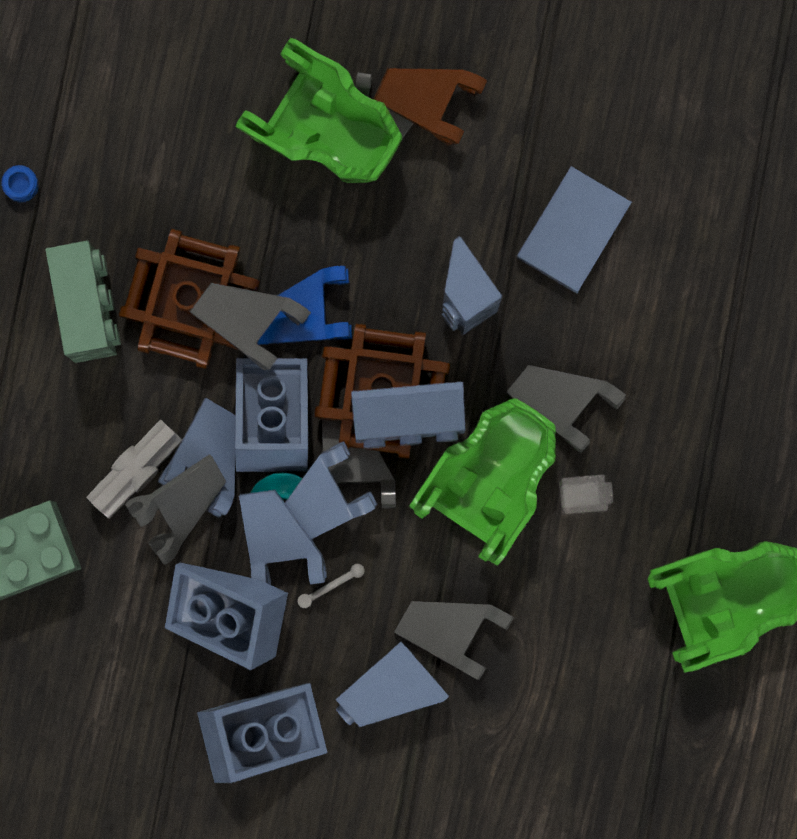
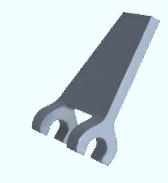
M205 398L175 455L158 481L159 484L165 485L184 472L185 468H190L210 454L226 480V483L206 510L218 518L228 513L235 495L236 415Z
M344 441L332 446L319 455L285 502L311 539L376 508L377 502L371 491L347 503L329 470V466L347 459L348 455L351 454Z
M268 490L240 494L239 499L251 564V578L259 579L271 585L267 563L306 558L310 584L324 583L325 578H327V571L322 553L277 491Z

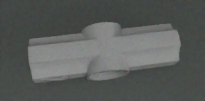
M160 419L136 446H130L119 456L111 467L112 471L98 483L86 498L110 519L135 492H140L159 472L158 467L179 447L182 439Z

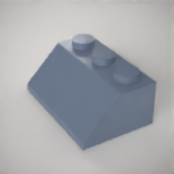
M458 237L453 243L444 293L443 313L441 315L452 331L459 329L461 334L464 335L498 312L502 295L462 238Z
M463 382L351 392L356 443H363L364 449L385 447V441L400 440V445H416L422 443V437L436 436V442H450L458 440V434L465 433Z

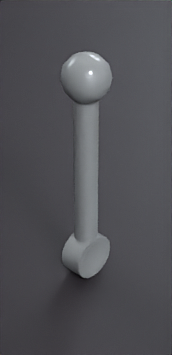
M354 564L351 567V571L309 595H300L298 605L302 608L310 607L312 601L353 577H362L365 571L364 567L361 564Z

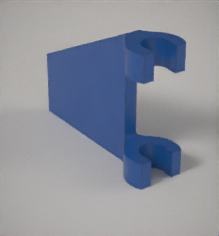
M333 266L321 269L277 295L296 301L311 313L303 324L296 325L280 311L257 344L352 339V325H349V322L326 325L324 285L348 284L349 269H346V266Z

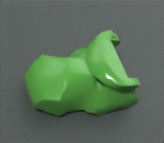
M290 38L283 48L281 56L286 59L285 63L299 72L297 78L268 123L250 111L245 110L235 127L255 141L266 145L290 160H313L323 164L343 182L368 183L376 181L388 166L402 141V134L386 105L362 94L354 86L349 72L339 63L315 52L300 41Z
M515 398L483 412L473 433L462 443L452 445L445 450L409 507L421 519L428 515L430 509L434 507L486 542L478 557L485 562L490 561L498 566L534 514L537 504V494L535 493L537 485L544 472L555 462L556 427L554 423L532 407Z
M764 541L744 552H730L720 548H713L652 569L647 579L650 588L663 589L667 587L686 645L681 649L673 651L672 655L676 662L681 663L684 672L695 671L713 663L745 654L759 641V637L776 627L791 626L797 622V548Z

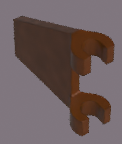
M389 68L386 70L373 100L383 102L387 109L431 132L442 142L452 145V143L459 144L464 131L442 121L441 118L456 85L474 95L475 92L482 93L487 80L466 70Z

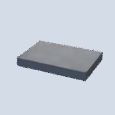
M571 166L516 258L577 294L632 202Z

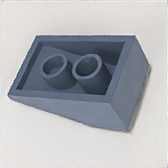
M236 358V472H308L307 358H277L272 367L266 371L257 366L250 358Z
M178 563L175 565L165 628L252 670L276 657L288 593L259 579Z
M310 683L197 712L214 783H233L327 753Z

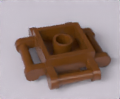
M171 229L164 252L158 253L137 248L135 259L138 260L125 306H121L118 316L130 321L144 323L138 343V351L149 353L150 351L195 362L196 367L207 369L214 343L237 349L189 311L210 283L225 286L233 285L240 289L258 291L259 280L234 273L241 247L231 244L229 247L184 236L183 231ZM182 249L223 260L224 264L221 268L176 255L178 250ZM151 264L158 265L146 310H138ZM159 327L202 339L200 349L154 337L155 329Z
M355 323L351 349L323 348L322 358L326 360L319 406L315 407L314 418L342 421L339 443L344 441L348 449L350 447L364 449L363 443H356L355 434L352 433L354 417L351 392L419 386L421 372L431 373L430 385L443 384L445 382V375H449L450 364L423 359L426 337L424 332L415 331V335L368 329L365 324ZM364 342L412 348L413 353L412 355L367 350L363 349ZM340 361L349 362L343 409L333 408ZM400 440L385 441V447L367 449L399 454V458L409 459L411 445H400Z

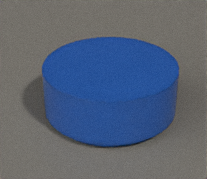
M16 165L4 173L2 188L5 194L13 201L26 202L36 195L39 182L37 176L30 168Z

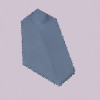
M401 641L336 698V701L340 704L336 711L349 725L355 721L359 727L443 702L449 695Z

